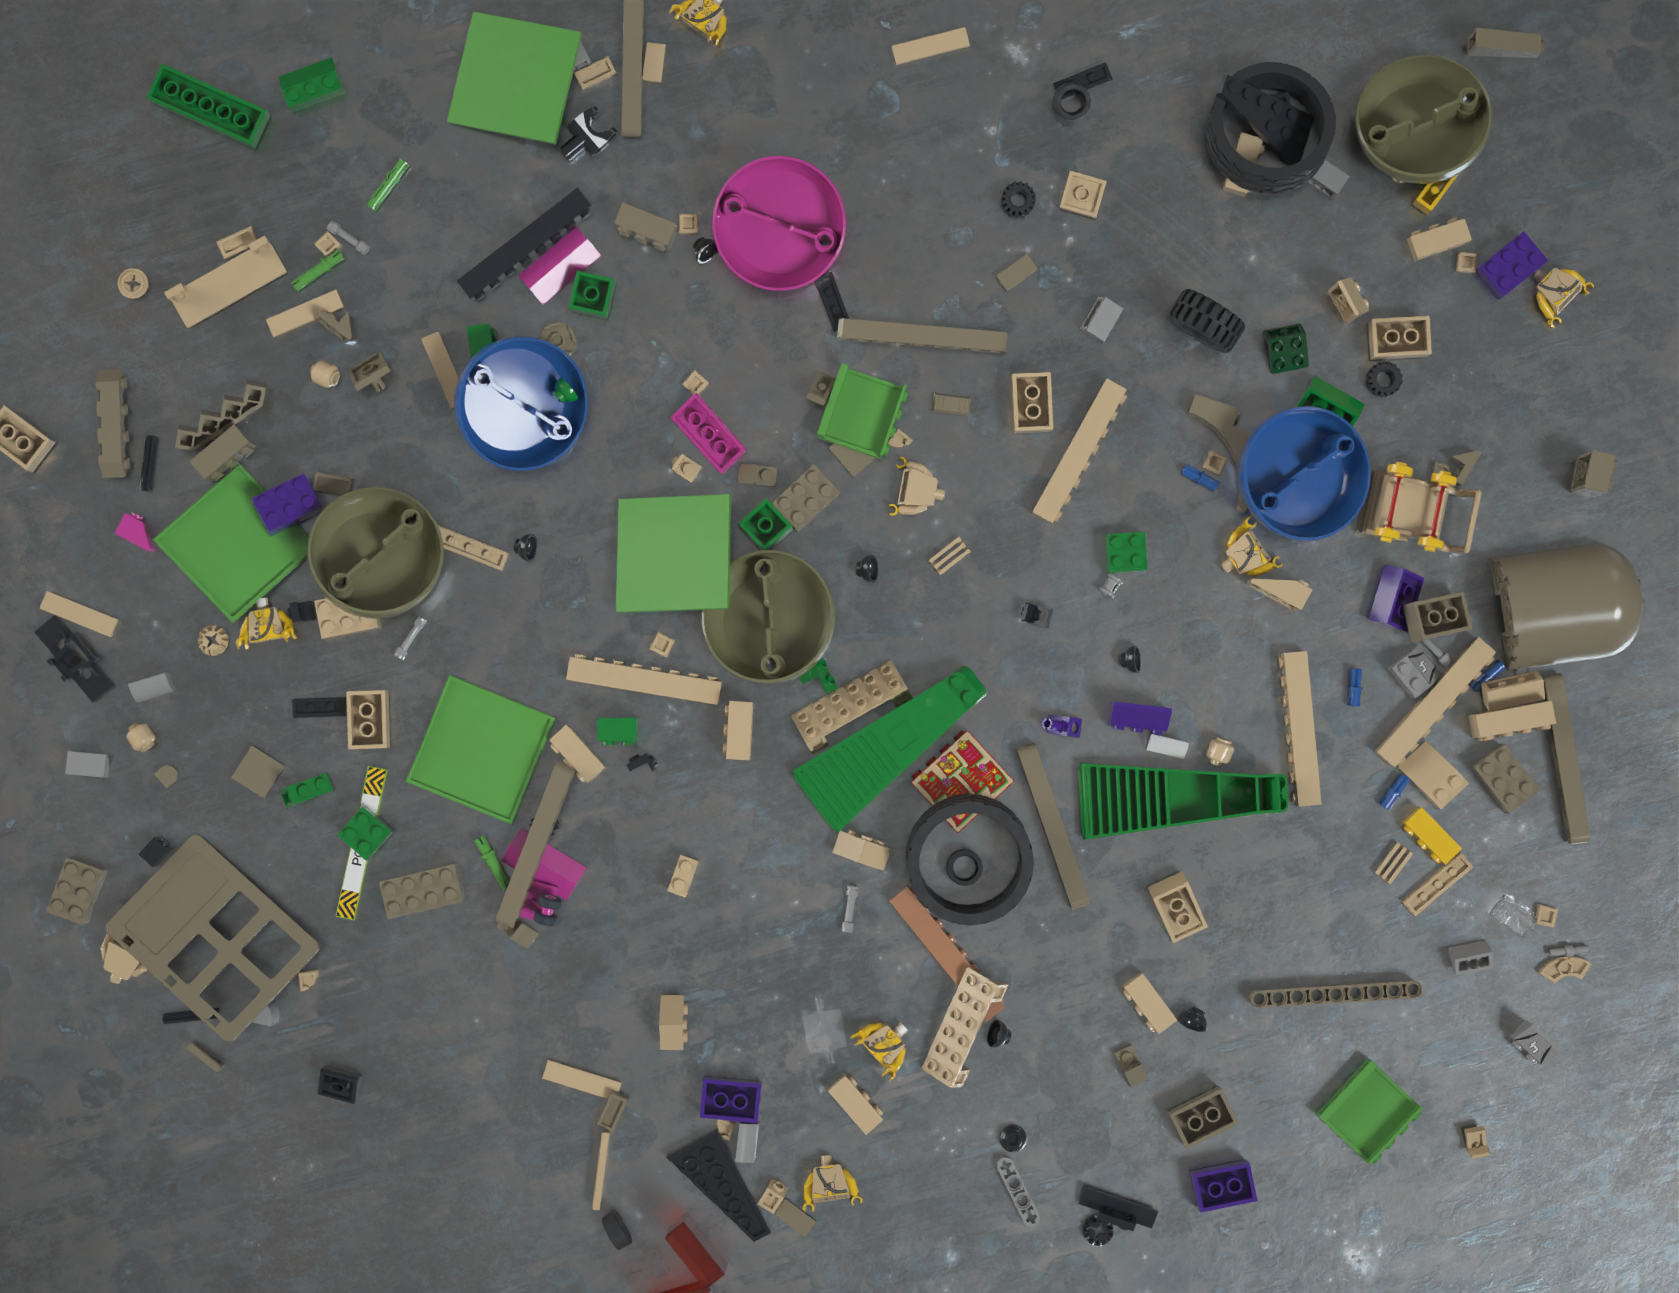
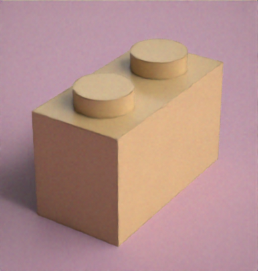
M681 854L667 891L686 898L700 860Z

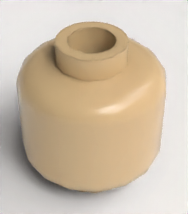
M320 360L312 365L310 369L311 380L317 385L330 388L339 381L340 373L334 364Z
M135 723L128 728L129 732L126 738L135 751L145 752L154 746L156 737L147 724L139 725V723Z
M1221 737L1211 740L1206 752V756L1211 759L1210 763L1220 767L1222 763L1228 764L1234 752V747L1231 745L1232 742Z

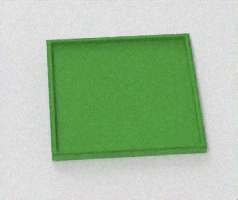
M473 11L447 122L449 124L556 145L582 33Z
M240 463L153 539L157 546L232 624L308 557L310 537L298 524L271 537L269 536L252 503L253 497L266 492V490Z
M730 494L619 499L617 613L729 609Z
M449 675L405 782L513 825L556 718Z

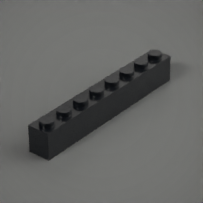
M577 187L457 280L458 284L472 301L481 300L486 295L485 292L487 290L498 287L501 284L500 280L504 277L509 278L516 272L515 269L529 263L531 261L530 257L535 253H542L547 248L546 245L551 241L552 243L556 242L561 238L562 232L573 229L579 219L587 218L592 213V205Z

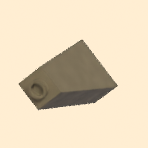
M1476 28L1468 37V56L1537 58L1544 49V41L1541 40V34Z

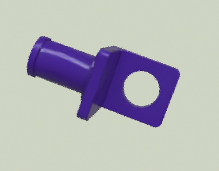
M1049 715L1042 722V727L1047 730V734L1080 738L1082 719ZM1074 723H1076L1077 728L1076 731L1073 733L1072 726Z

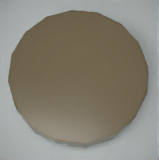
M550 323L542 329L539 335L540 339L554 344L569 356L576 349V334L565 323Z

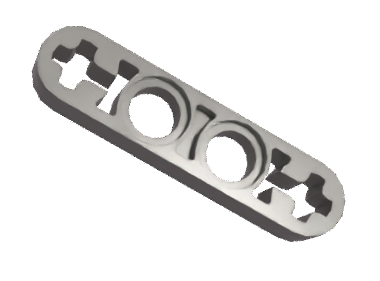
M1008 1156L999 1158L997 1169L1023 1222L1028 1227H1035L1040 1222V1216L1013 1160ZM1002 1161L1010 1162L1009 1169L1011 1173L1014 1170L1016 1173L1008 1175L1005 1168H1000ZM1011 1178H1017L1020 1181L1017 1188L1009 1186L1008 1183ZM1020 1195L1027 1196L1028 1202L1026 1205L1022 1206L1017 1203V1198ZM1029 1208L1032 1215L1036 1214L1035 1221L1032 1223L1030 1220L1026 1221L1028 1218L1027 1212L1025 1210L1022 1213L1021 1210Z

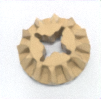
M136 268L125 270L118 278L120 293L130 299L140 298L143 294H146V290L149 287L147 276ZM135 278V281L141 285L135 286L132 290V286L127 283L133 282Z
M216 625L206 626L200 631L197 639L199 648L203 653L210 656H217L223 653L229 643L227 632L222 627ZM216 635L215 640L220 645L212 644L209 646L210 640H208L207 636L214 637Z

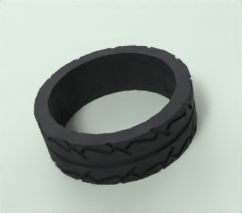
M1279 62L1253 64L1232 75V77L1259 90L1289 91V95L1299 100L1313 116L1317 126L1318 143L1315 150L1308 157L1291 166L1275 168L1254 164L1235 151L1228 141L1222 119L1223 112L1228 107V104L1217 93L1207 121L1206 142L1208 151L1212 154L1211 158L1214 164L1226 178L1239 187L1252 192L1277 194L1288 192L1304 185L1318 172L1326 159L1335 135L1336 114L1333 103L1330 102V96L1316 78L1311 77L1312 75L1301 68Z
M962 794L936 802L915 823L907 843L906 860L909 880L916 896L926 908H929V911L951 923L972 926L986 924L1005 916L1018 905L1026 894L1032 880L1034 867L1032 846L1022 822L1013 811H1010L1000 801L987 796ZM967 813L983 814L1001 822L1014 835L1019 846V862L1011 883L993 899L971 905L956 904L937 895L926 884L919 868L922 846L932 830L948 818Z

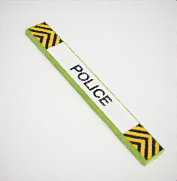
M368 766L359 810L362 806H367L378 816L388 772L387 769ZM351 847L336 917L355 920L368 860H364Z

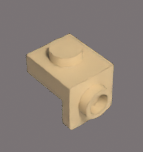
M1484 1126L1464 1129L1466 1149L1470 1157L1474 1159L1489 1156L1490 1151L1487 1147Z

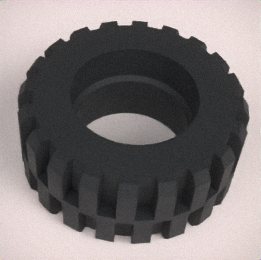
M1185 289L1181 292L1169 312V319L1181 330L1222 353L1232 351L1245 330V323L1237 315L1213 299L1191 289Z

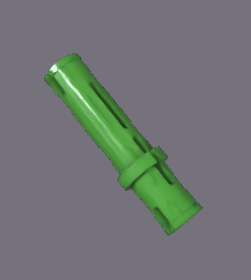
M399 158L391 171L386 173V178L366 205L377 211L396 183L400 182V177L409 167V164Z
M337 249L325 259L321 258L319 263L295 280H292L291 283L299 292L326 271L330 272L332 267L345 258Z
M485 835L480 837V840H474V843L482 854V860L486 861L501 891L507 889L506 886L508 887L510 880L496 858L495 850L491 849Z

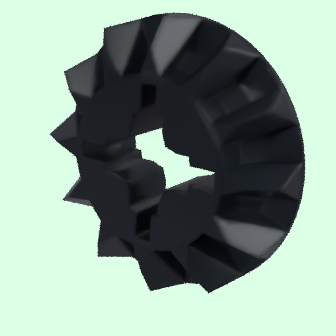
M1097 1215L1089 1217L1083 1225V1235L1091 1245L1102 1246L1108 1244L1113 1237V1225L1102 1223L1097 1219ZM1101 1225L1102 1231L1106 1234L1099 1233L1095 1238L1096 1232L1091 1227L1098 1228Z

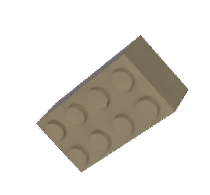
M457 863L379 882L387 919L466 901Z

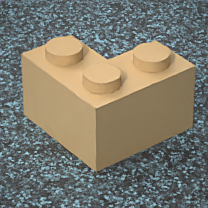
M851 830L848 833L839 832L832 853L884 871L891 852L890 848L884 846L885 842L874 839V842H872L873 838L861 835L860 838V833Z
M661 995L659 1017L660 1050H684V1042H688V1031H684L687 1030V1018H684V1015H688V1003H684V995Z

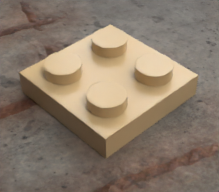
M1070 171L1059 209L1096 219L1107 181Z

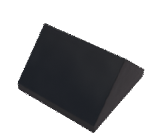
M325 1065L320 1070L318 1095L355 1104L363 1075Z

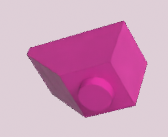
M134 512L131 515L125 513L115 534L149 552H153L154 546L147 523L141 521L143 517Z

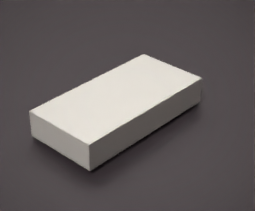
M1151 734L1146 750L1184 759L1189 743Z

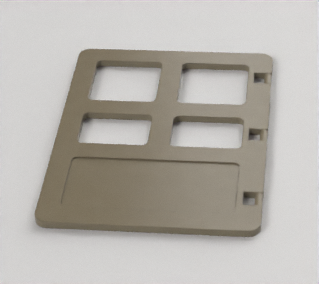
M199 835L191 836L114 915L105 927L106 932L226 1042L234 1041L319 950V944ZM237 892H242L259 908V911L232 940L228 941L210 925V920ZM269 921H274L301 946L298 953L273 979H269L241 953L242 949ZM199 934L218 950V954L191 983L186 984L168 965ZM127 935L134 941L130 947L123 941ZM228 964H233L260 989L259 994L232 1022H227L200 996L201 992ZM169 975L177 980L174 986L165 980ZM213 1014L220 1020L217 1026L209 1020Z

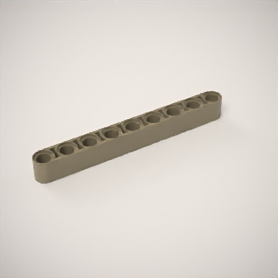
M624 0L622 137H641L644 0Z
M838 319L837 339L992 353H1006L1008 333L999 331L856 319Z
M1561 673L1541 676L1544 680V701H1552L1556 724H1551L1549 735L1567 840L1569 845L1590 842V831L1564 678Z
M1033 742L1016 748L1072 910L1087 906L1090 904L1089 897L1036 744Z
M560 762L555 764L495 922L513 929L516 926L575 774V768Z
M1394 980L1255 989L1250 992L1248 999L1257 1008L1413 999L1418 998L1422 994L1423 989L1421 984L1414 980ZM1411 984L1416 985V991L1413 994L1408 992V987ZM1392 985L1397 987V992L1394 995L1389 994V988ZM1373 986L1378 988V993L1375 996H1371L1369 993L1370 988ZM1356 987L1359 990V994L1352 998L1350 991ZM1333 989H1338L1340 992L1339 997L1336 999L1331 997ZM1314 990L1320 991V997L1317 1000H1313L1311 996ZM1296 991L1301 993V998L1298 1001H1294L1292 998L1293 993ZM1280 992L1282 994L1281 1001L1274 1002V994ZM1260 993L1263 996V1000L1261 1003L1256 1004L1254 996Z

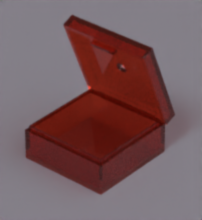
M687 1212L670 1225L665 1240L698 1281L658 1293H713L714 1283L726 1273L728 1263Z

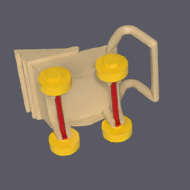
M1403 462L1388 464L1387 472L1370 471V486L1366 500L1360 510L1356 533L1379 537L1380 541L1391 543L1392 540L1407 542L1408 538L1418 540L1417 545L1424 547L1423 550L1435 552V550L1448 553L1470 552L1482 494L1479 489H1458L1452 487L1456 486L1457 478L1451 476V473L1446 471L1432 473V483L1411 478L1413 468L1407 467V464ZM1448 494L1459 497H1474L1464 546L1444 544V541L1439 540Z

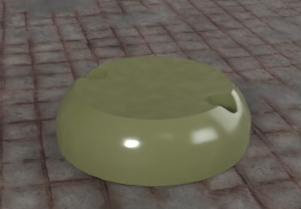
M1415 55L1386 65L1369 80L1357 104L1355 117L1356 131L1359 143L1366 157L1383 173L1408 183H1436L1460 174L1481 154L1491 130L1492 108L1486 89L1468 68L1456 61L1440 56Z
M362 488L338 497L318 516L311 529L308 542L310 572L321 593L344 612L363 618H389L413 609L430 594L436 585L443 566V540L437 522L431 513L413 497L389 488Z
M756 551L733 560L730 563L729 609L702 610L703 634L716 660L733 675L759 684L784 683L808 672L826 653L835 629V606L826 581L805 560L783 551ZM764 566H765V575H766V576H764V575L762 574V572H761V571H762V568H763ZM770 661L772 665V671L768 669V664Z

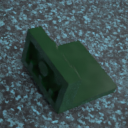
M1301 323L1263 331L1264 339L1268 344L1272 374L1309 367L1306 332Z

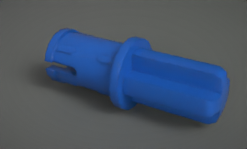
M1186 465L1182 470V475L1197 482V485L1201 484L1213 492L1219 485L1220 481L1206 475L1205 471L1201 472L1190 465Z
M1497 660L1486 671L1483 670V673L1470 684L1472 689L1479 692L1482 689L1481 683L1493 681L1502 671L1506 670V667L1500 660Z
M1352 668L1351 681L1350 686H1348V706L1360 707L1361 690H1363V687H1361L1362 669Z
M1402 774L1392 788H1388V792L1379 804L1390 810L1398 797L1401 798L1400 794L1410 782V779Z

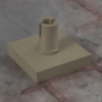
M381 351L348 370L357 391L371 383L375 392L381 391L378 384L382 390L385 389L386 384L380 377L390 372V368Z

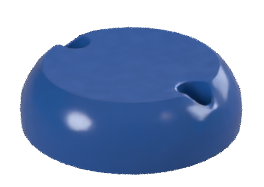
M530 336L506 337L496 340L479 350L468 361L461 372L454 395L455 418L458 428L468 445L476 454L493 465L515 471L541 468L563 456L578 439L588 410L587 388L575 362L567 353L554 344ZM560 377L574 390L578 396L576 401H565L561 404L554 397L552 392L555 390V383Z
M1293 407L1278 412L1264 420L1247 440L1239 463L1240 490L1250 513L1264 528L1274 534L1292 540H1318L1329 537L1344 529L1361 510L1370 486V461L1361 437L1345 419L1336 413L1319 407Z

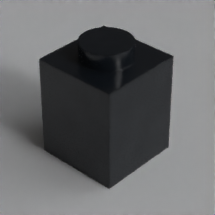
M153 837L138 855L151 867H157L172 849L169 847L170 843L165 838Z

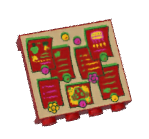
M961 730L954 737L956 740L951 745L947 743L939 750L942 753L937 758L933 756L925 763L927 767L923 771L919 769L911 776L913 779L911 783L932 806L943 799L962 794H976L996 799L1014 782L968 730L965 732ZM960 814L948 818L946 821L959 833L979 814Z

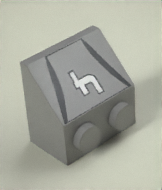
M1419 645L1415 646L1388 668L1411 699L1417 698L1442 675Z
M1525 1020L1509 1037L1513 1040L1511 1044L1519 1051L1524 1050L1527 1053L1526 1058L1534 1065L1536 1062L1543 1065L1562 1051L1538 1027Z

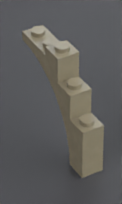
M1195 394L1187 414L1213 428L1225 441L1233 455L1239 476L1241 454L1252 434L1251 432L1233 427L1238 424L1241 414H1238L1239 408ZM1239 485L1236 511L1244 513L1248 508L1242 497Z

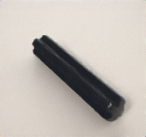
M155 435L146 436L139 488L141 491L148 492L151 490L157 436Z
M213 1008L217 1013L220 1014L219 1008ZM193 1011L165 1013L162 1015L163 1024L201 1020ZM213 1014L209 1019L218 1018Z

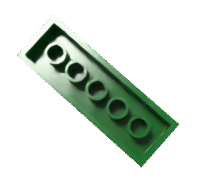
M161 64L146 97L154 105L253 149H256L271 116L267 110L164 64Z

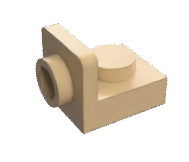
M681 454L680 457L677 455L671 463L673 466L672 471L691 483L702 468V466L684 454Z
M772 1178L757 1205L774 1214L784 1199L788 1187Z

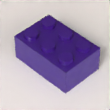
M1523 231L1478 267L1476 273L1497 299L1500 300L1548 260L1525 231Z
M301 474L252 498V503L270 537L322 512V507L305 474Z
M704 1076L700 1118L758 1123L762 1082Z
M1247 1160L1190 1171L1197 1208L1200 1213L1258 1201L1251 1166Z

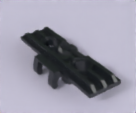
M56 615L34 632L54 656L52 659L47 660L48 664L56 666L62 674L60 678L63 682L73 679L92 703L114 686L96 664L100 657L92 652L80 637L81 634L78 631L71 634ZM60 639H65L64 647L59 649L57 642ZM74 642L89 659L88 662L85 663L73 649L72 644ZM85 668L91 671V676L88 679H84L81 675L82 670Z

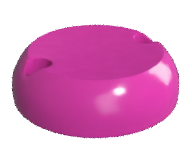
M768 156L744 165L727 180L719 193L714 207L713 234L721 257L738 277L747 283L766 290H792L817 280L833 265L844 243L846 213L841 195L836 186L819 168L795 157ZM731 201H736L739 205L731 203ZM729 207H732V208H734V209H737L738 211H737V212H732V211L729 209ZM822 235H828L830 239L823 237ZM819 240L829 244L824 246L819 242Z

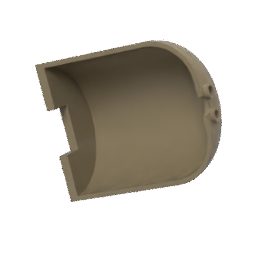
M1585 544L1490 558L1495 594L1501 597L1506 632L1502 633L1507 671L1610 657L1625 650L1637 636L1642 621V610L1644 609L1641 582L1637 578L1629 560L1618 550L1604 544Z

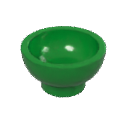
M560 377L555 383V390L552 392L554 397L561 404L565 401H576L578 396L570 385Z

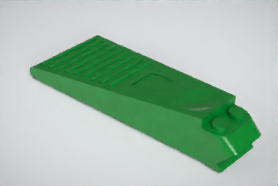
M962 666L943 681L791 771L794 775L793 778L832 830L835 829L838 833L964 713L986 696V689L969 667Z
M1080 763V769H1078L1080 820L1083 840L1254 814L1285 812L1289 805L1288 781L1284 774H1245Z

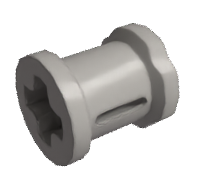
M1109 573L1106 583L1099 590L1110 598H1114V593L1119 585H1122L1124 582Z

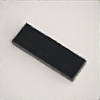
M1105 62L1053 83V87L1056 91L1064 83L1076 82L1089 91L1113 81V78ZM1068 90L1063 94L1061 101L1079 95L1080 92Z
M831 271L815 280L833 332L838 330V319H849Z
M347 697L292 699L293 718L347 716Z

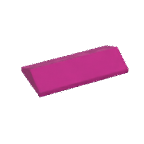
M575 227L518 276L544 305L575 279L577 271L583 272L601 255L583 233Z
M697 392L670 417L720 474H723L747 450Z
M520 828L501 860L503 863L515 869L529 832ZM547 844L534 881L559 887L557 895L567 901L587 867Z

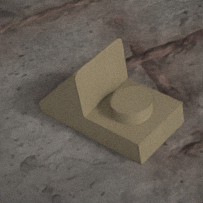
M324 310L315 319L345 344L352 338L348 311L339 322L336 321V317L332 313L325 312Z
M819 371L806 398L825 406L836 379Z
M1477 450L1449 458L1462 466L1461 468L1458 467L1452 475L1457 478L1456 486L1463 485L1481 455V451Z
M739 464V484L776 487L777 467Z
M520 918L514 929L500 923L496 926L509 935L511 940L527 949L539 935V932Z
M1132 1044L1114 1052L1131 1088L1148 1080L1143 1065Z

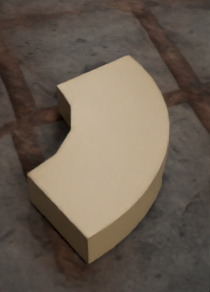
M1564 956L1549 961L1538 973L1555 984L1566 976L1582 979L1592 963L1579 957Z

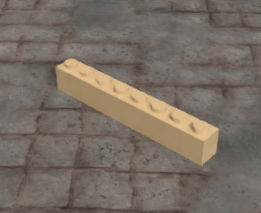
M1109 379L1105 380L1031 514L1049 524H1052L1054 521L1058 522L1063 513L1060 511L1063 504L1067 506L1072 495L1069 493L1072 487L1076 489L1080 483L1079 475L1081 471L1086 472L1091 462L1087 460L1091 454H1096L1100 446L1097 442L1100 437L1104 439L1109 430L1106 426L1109 421L1113 422L1118 414L1115 410L1119 404L1123 405L1127 398L1125 392L1127 389Z
M1475 637L1374 753L1390 767L1401 766L1406 760L1404 756L1409 751L1412 753L1419 744L1417 742L1421 737L1425 738L1431 732L1430 727L1433 723L1437 724L1444 717L1442 713L1447 708L1451 709L1457 702L1455 698L1459 694L1463 695L1469 689L1468 684L1472 679L1475 681L1482 674L1480 670L1485 665L1488 666L1495 659L1493 655L1496 651L1480 637Z
M1307 651L1282 653V657H1279V667L1283 669L1281 687L1285 688V696L1282 697L1283 707L1287 709V715H1284V722L1289 730V734H1286L1287 745H1290L1291 753H1288L1289 765L1292 764V772H1290V782L1294 784V791L1291 792L1292 802L1298 807L1322 805Z
M575 654V658L570 657L566 680L714 705H719L722 682H718L719 678L708 676L706 680L700 679L699 674L689 673L688 676H682L681 671L670 670L669 673H664L662 668L651 667L650 670L643 669V665L632 664L631 667L624 666V662L615 660L610 664L605 663V659L594 657V661L586 660L585 655Z

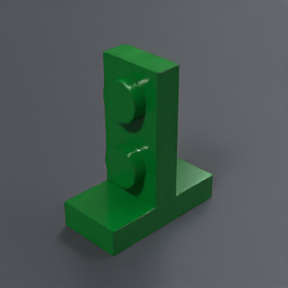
M326 772L300 783L286 786L280 791L286 809H289L297 804L331 792L333 788Z

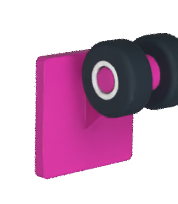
M533 880L519 917L534 920L541 925L555 926L558 917L553 913V910L560 909L562 902L557 897L559 887Z

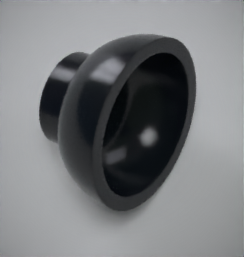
M700 237L693 244L695 258L701 264L711 260L718 252L715 240Z
M526 534L521 539L515 540L514 552L519 554L523 560L532 561L537 551V539L534 534Z
M868 555L861 562H857L856 574L858 577H862L865 581L871 583L877 580L878 562L874 555Z
M1137 645L1128 648L1126 653H1121L1122 668H1127L1133 673H1139L1141 670V656Z
M1191 1008L1190 1012L1183 1014L1180 1019V1023L1190 1030L1205 1032L1207 1029V1021L1204 1017L1205 1012L1198 1008Z
M994 1020L991 1023L987 1034L988 1045L997 1048L1003 1044H1008L1011 1039V1030L1007 1029V1026L1000 1020Z
M1011 1124L1002 1129L999 1141L1006 1151L1018 1152L1025 1147L1027 1135L1021 1126Z

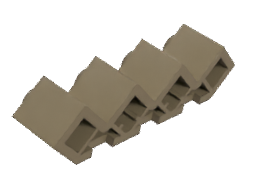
M122 369L98 370L96 379V390L99 391V401H96L97 417L100 420V428H97L98 444L101 447V455H98L102 478L126 477L127 469H130V459L126 458L125 454L126 442H129V432L125 431L124 427L125 415H128V405L124 404L123 400L124 388H127V378L123 377Z
M246 380L243 398L224 395L220 413L201 410L198 428L178 425L175 448L196 451L232 425L246 418L253 411L263 406L266 384Z

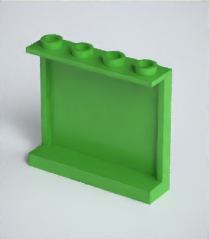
M841 363L816 438L882 460L883 455L887 456L891 446L887 444L889 437H894L897 428L894 426L895 420H900L903 409H900L901 402H906L909 393L906 391L907 385L904 384V387L849 369V365Z
M1368 1058L1316 1115L1371 1165L1379 1161L1382 1157L1381 1153L1385 1149L1393 1146L1395 1143L1394 1139L1398 1135L1406 1132L1408 1129L1407 1125L1412 1120L1415 1121L1420 1117V1111L1423 1108Z

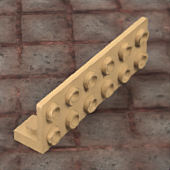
M265 235L248 244L250 249L195 281L186 286L180 283L164 292L166 297L174 304L187 328L196 325L287 273L270 240Z
M889 660L796 712L791 717L813 755L829 746L824 737L827 734L890 699L897 708L913 698L893 662Z
M967 967L925 1059L922 1070L950 1088L963 1087L970 1071L963 1066L991 1002H1001L1009 984L1004 981H992L971 967Z

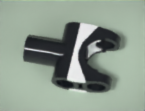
M597 106L584 111L567 126L574 136L564 143L559 150L569 162L584 149L592 157L597 155L616 136L618 131L614 127L600 133L595 132L591 128L594 117L600 111Z

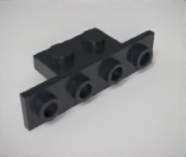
M1087 1186L1084 1187L1079 1200L1080 1205L1097 1210V1219L1102 1223L1116 1225L1122 1230L1134 1231L1136 1224L1152 1229L1158 1214V1210Z

